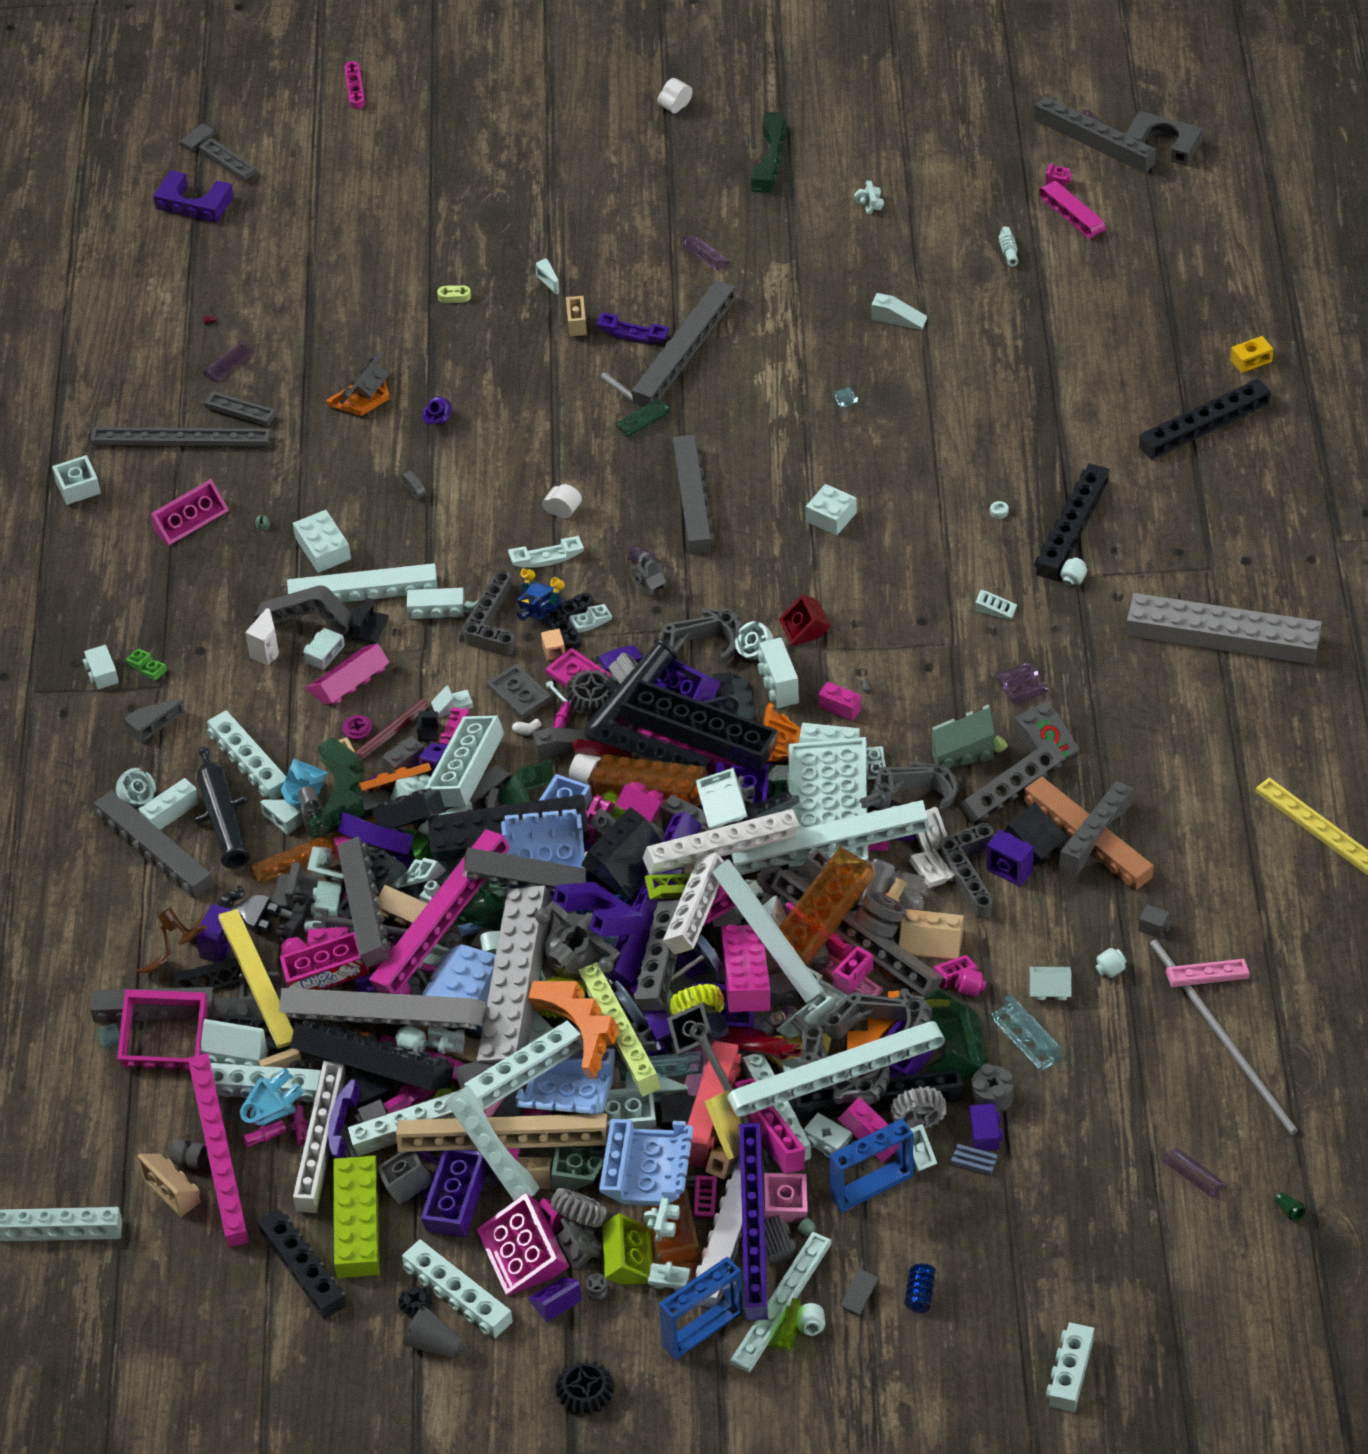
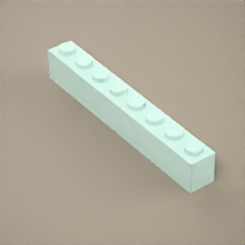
M435 563L287 579L288 594L323 585L328 587L342 603L366 600V598L380 599L407 596V590L438 589Z

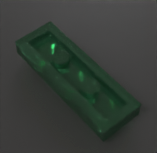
M658 398L616 422V427L626 437H629L669 414L670 408Z

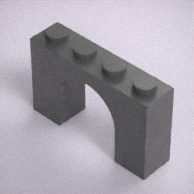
M1139 111L1125 134L1143 143H1146L1148 139L1154 136L1173 138L1176 143L1172 148L1171 162L1187 166L1202 142L1203 128Z
M673 794L661 806L662 830L665 833L672 817L683 811H686L702 824L699 833L713 830L709 829L704 810ZM732 854L721 856V858L725 857L726 860L729 859L731 863H734Z

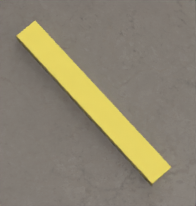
M1270 777L1256 787L1257 794L1368 875V850Z
M238 909L219 914L218 919L277 1049L291 1045L293 1029L286 1014L279 1012V998Z

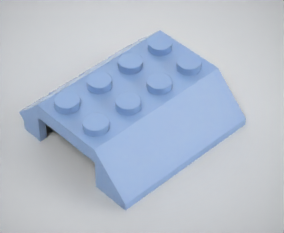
M576 809L562 810L563 816H559L558 811L542 812L543 818H539V813L522 814L523 820H519V814L505 816V821L501 822L502 835L511 847L506 854L584 868L581 866L585 858L581 814H577ZM518 885V887H509V886H507V890H508V889H511V888H522V887H525V886H519V885Z
M459 945L449 949L447 953L442 955L437 964L438 967L435 968L422 996L473 998L486 1001L487 1007L496 954L466 945ZM477 1026V1029H470V1031L482 1035L483 1026Z
M606 1048L601 1061V1069L598 1071L596 1079H588L582 1070L584 1049L580 1050L530 1081L525 1093L523 1089H519L516 1096V1107L579 1113L603 1112L614 1078L615 1049Z
M611 1119L599 1191L625 1205L660 1206L662 1197L668 1198L669 1204L678 1199L685 1189V1176H687L689 1163L687 1159L690 1156L691 1142L689 1141L692 1140L694 1127L686 1125L685 1121H673L674 1130L634 1129L631 1119Z

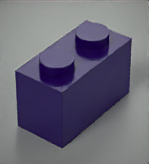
M995 1103L970 1105V1124L974 1148L982 1151L999 1150L1000 1141H1003V1131L998 1129V1124H1001L1000 1112H996Z

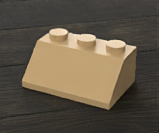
M384 885L378 896L382 905L379 909L384 918H394V921L402 926L406 924L411 926L428 904Z
M906 909L901 923L899 946L914 957L947 961L959 958L964 930V915Z
M139 1154L137 1156L143 1180L180 1217H183L201 1203L198 1187L194 1183L190 1184L182 1171L178 1172L170 1159H165L161 1154Z

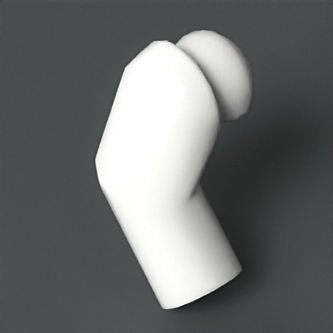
M538 719L533 720L531 723L516 722L513 724L512 730L517 734L529 736L533 731L539 729L542 724Z

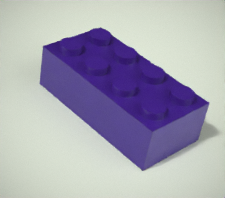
M443 1150L421 1216V1221L427 1232L466 1237L489 1168L488 1162L480 1151Z

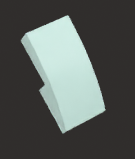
M605 604L588 607L587 613L570 616L569 622L581 633L608 622L612 619V615Z
M883 746L867 747V781L876 780L878 769L886 767Z

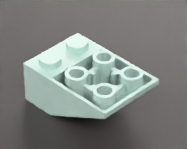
M734 768L696 780L709 829L720 828L725 824L733 821L738 822L747 817L741 787Z

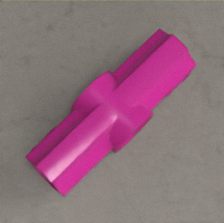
M406 1084L401 1087L398 1095L383 1103L386 1114H390L423 1103L426 1098L438 1090H427Z

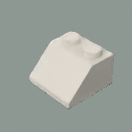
M266 608L245 634L250 658L269 665L277 658L279 650L270 609Z

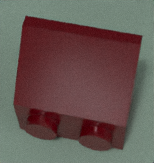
M802 594L779 618L793 646L819 639L831 627L819 601L805 594Z

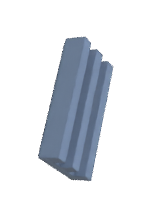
M957 1144L956 1151H954V1156L951 1159V1165L992 1175L998 1155Z

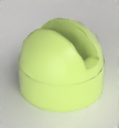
M1000 736L994 738V752L1001 753L1008 747L1006 741Z

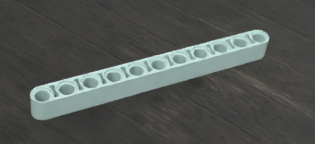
M930 1021L731 1091L727 1098L736 1116H745L934 1050L944 1044L945 1038L937 1023Z

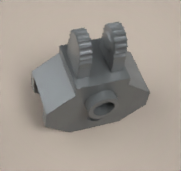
M647 552L642 553L639 557V564L631 568V574L637 585L646 595H653L654 589L657 587L660 589L667 588V582L662 574L661 566L651 559Z

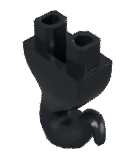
M240 885L237 886L238 891H228L222 896L219 906L232 910L238 909L243 922L249 930L259 935L261 932H271L273 923L268 918L270 915L278 917L282 911L277 903L264 895L251 896L233 906L235 901L242 899L245 895V891Z

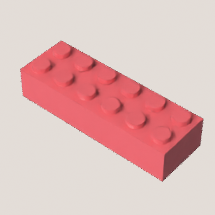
M714 1041L712 1049L734 1090V1082H736L737 1078L741 1077L742 1066H739L741 1054H739L738 1045ZM709 1060L707 1061L687 1124L694 1127L692 1140L689 1141L691 1142L690 1156L687 1159L689 1161L688 1165L702 1168L707 1167L711 1152L715 1150L716 1144H720L705 1101L725 1092Z

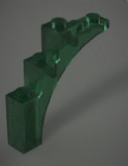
M333 737L317 746L320 761L334 775L335 785L327 804L307 822L310 836L314 839H317L339 824L343 812L357 817L365 813L363 800L359 797L365 792L361 790L359 784L363 782L362 777L359 776L364 772L362 757Z

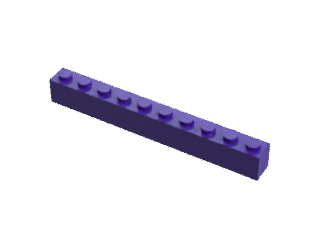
M686 811L678 813L672 817L661 843L697 834L702 824ZM686 866L653 875L681 874ZM645 880L632 908L644 915L639 934L619 936L614 948L620 952V955L614 961L613 970L609 973L603 972L604 976L613 983L618 981L622 986L632 984L637 978L636 973L642 965V960L646 953V943L649 941L650 927L653 925V914L658 902L671 900H650ZM653 880L654 888L660 886L658 882ZM672 880L668 882V885H676Z
M760 1123L739 1124L747 1321L768 1320Z

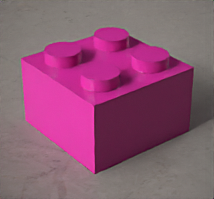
M637 781L625 784L616 806L624 810L631 807L650 823L657 821L661 813V806L667 800L662 798L663 794L656 790L648 791L645 789L646 786Z

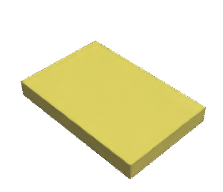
M729 1090L705 1101L728 1160L740 1155L739 1124H742L740 1117L736 1116L727 1098L730 1093Z

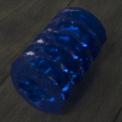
M919 1263L911 1266L909 1269L904 1304L914 1312L924 1313L931 1309V1296L933 1295L932 1289L934 1288L933 1282L935 1281L934 1275L936 1274V1269L932 1265Z

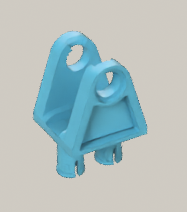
M293 759L281 788L285 801L289 805L300 809L299 790L305 786H312L318 796L328 772Z
M283 1067L272 1079L263 1077L258 1079L241 1107L240 1116L245 1122L266 1126L296 1112L297 1109L292 1103L304 1094L305 1091L304 1089L301 1090L302 1087L298 1083H295L285 1094L281 1091L280 1087L293 1077ZM253 1107L250 1113L251 1119H249L246 1114L248 1109Z

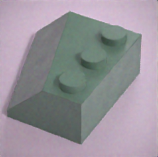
M989 704L983 706V710L977 713L971 711L966 713L967 717L959 720L951 719L932 727V755L935 764L951 768L994 759V729Z
M607 1145L556 1147L550 1189L564 1188L574 1191L593 1183L603 1167Z

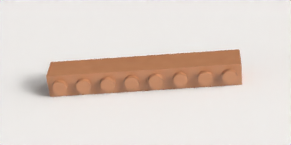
M1042 776L1025 788L1026 804L1030 807L1036 802L1069 839H1071L1090 815ZM1106 828L1090 854L1099 863L1109 868L1111 873L1119 876L1126 885L1137 890L1153 878L1154 865Z

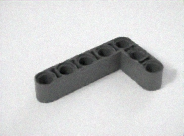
M499 570L493 575L463 626L464 640L468 646L503 656H510L515 652L514 635L512 632L490 625L512 589L511 576L507 570Z
M323 585L261 602L254 616V621H256L265 609L268 608L271 612L273 624L317 612L334 632L341 635L347 634L353 620V615L328 587Z
M305 786L298 792L302 820L311 837L337 831L343 812L360 817L365 821L373 820L375 818L372 810L378 808L379 803L392 801L390 797L393 790L385 788L321 808L314 787Z
M986 823L951 834L940 841L941 858L954 874V881L972 911L980 919H986L991 916L992 896L967 856L986 850L987 844L993 839V827Z

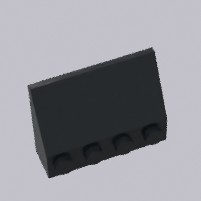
M629 807L591 847L581 866L629 901L641 888L648 873L643 860L647 846L659 844L662 840L647 819Z

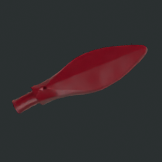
M727 1026L729 1034L719 1038L724 1043L738 1045L740 1050L771 1055L780 1060H784L789 1056L799 1057L802 1054V1049H796L802 1047L800 1044H788L786 1039L773 1037L762 1030L750 1027Z

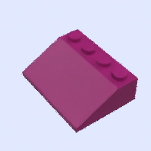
M528 1194L520 1197L476 1229L507 1296L551 1280L569 1267L543 1209L538 1205L539 1202Z

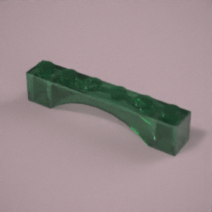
M764 112L762 121L763 136L771 148L765 159L753 167L751 189L752 192L772 193L773 186H776L777 176L775 175L779 173V165L777 164L781 163L780 152H783L782 141H785L784 130H787V120H785L784 113Z

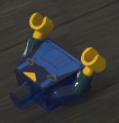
M525 568L521 570L520 574L525 578V583H522L521 594L517 599L520 610L516 613L521 621H525L529 616L542 619L563 603L559 590H562L565 586L562 580L553 577L550 581L551 586L535 581L530 583L535 578L534 571Z

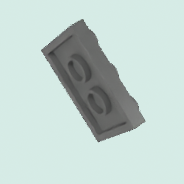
M518 664L513 665L487 682V688L521 719H524L552 701V696Z

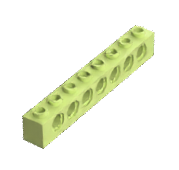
M596 962L579 969L583 986L589 997L594 998L601 1008V1016H612L619 1026V1034L615 1039L614 1045L641 1096L643 1097L661 1089L657 1073L607 979L599 969L598 963Z

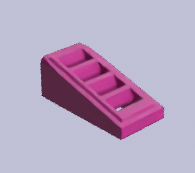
M967 955L934 966L933 970L944 977L940 987L945 989L955 984L958 972H962L963 969L977 971L978 967Z
M696 1175L694 1217L715 1218L717 1176ZM700 1186H711L712 1189H700ZM699 1193L712 1194V1196H699ZM699 1200L711 1201V1204L699 1203ZM698 1208H711V1212L698 1211Z

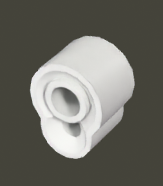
M672 78L664 85L662 92L658 96L657 103L666 110L677 113L689 103L692 97V88L682 81Z
M561 484L551 489L542 501V507L552 515H557L560 518H569L580 505L582 497L574 487Z
M577 754L570 766L569 779L590 785L592 788L603 772L605 759L595 755Z

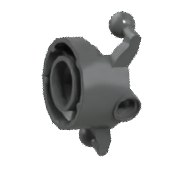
M551 901L546 908L537 910L535 919L540 924H546L550 921L551 912L560 920V925L554 928L547 937L545 946L547 963L555 973L567 978H579V969L596 962L599 969L604 973H609L613 970L614 961L620 955V952L604 942V937L599 936L590 929L593 914H568L554 901ZM575 939L583 944L575 948L573 952L565 944V941ZM601 953L609 955V957H603L600 959Z

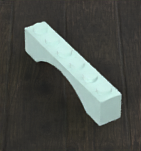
M467 1085L451 1095L446 1104L513 1200L516 1201L525 1194L531 1197L535 1195L540 1187L529 1171L515 1160L501 1143L492 1129L479 1099L470 1086Z

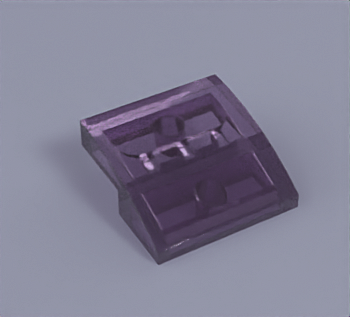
M1030 662L996 674L1001 688L1013 704L1048 692L1047 685L1039 678L1038 670Z

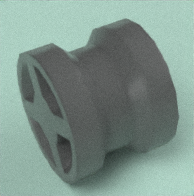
M592 1274L587 1278L586 1292L588 1297L594 1301L603 1300L608 1294L606 1278L601 1274Z

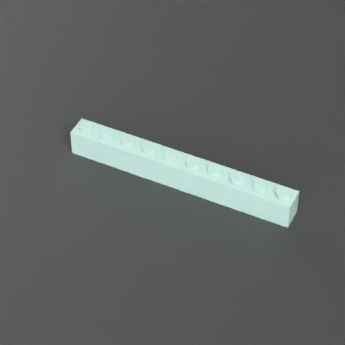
M921 800L798 829L794 838L732 854L735 868L740 875L760 871L763 867L770 866V864L781 866L806 860L816 848L828 855L929 831L930 828L924 803Z

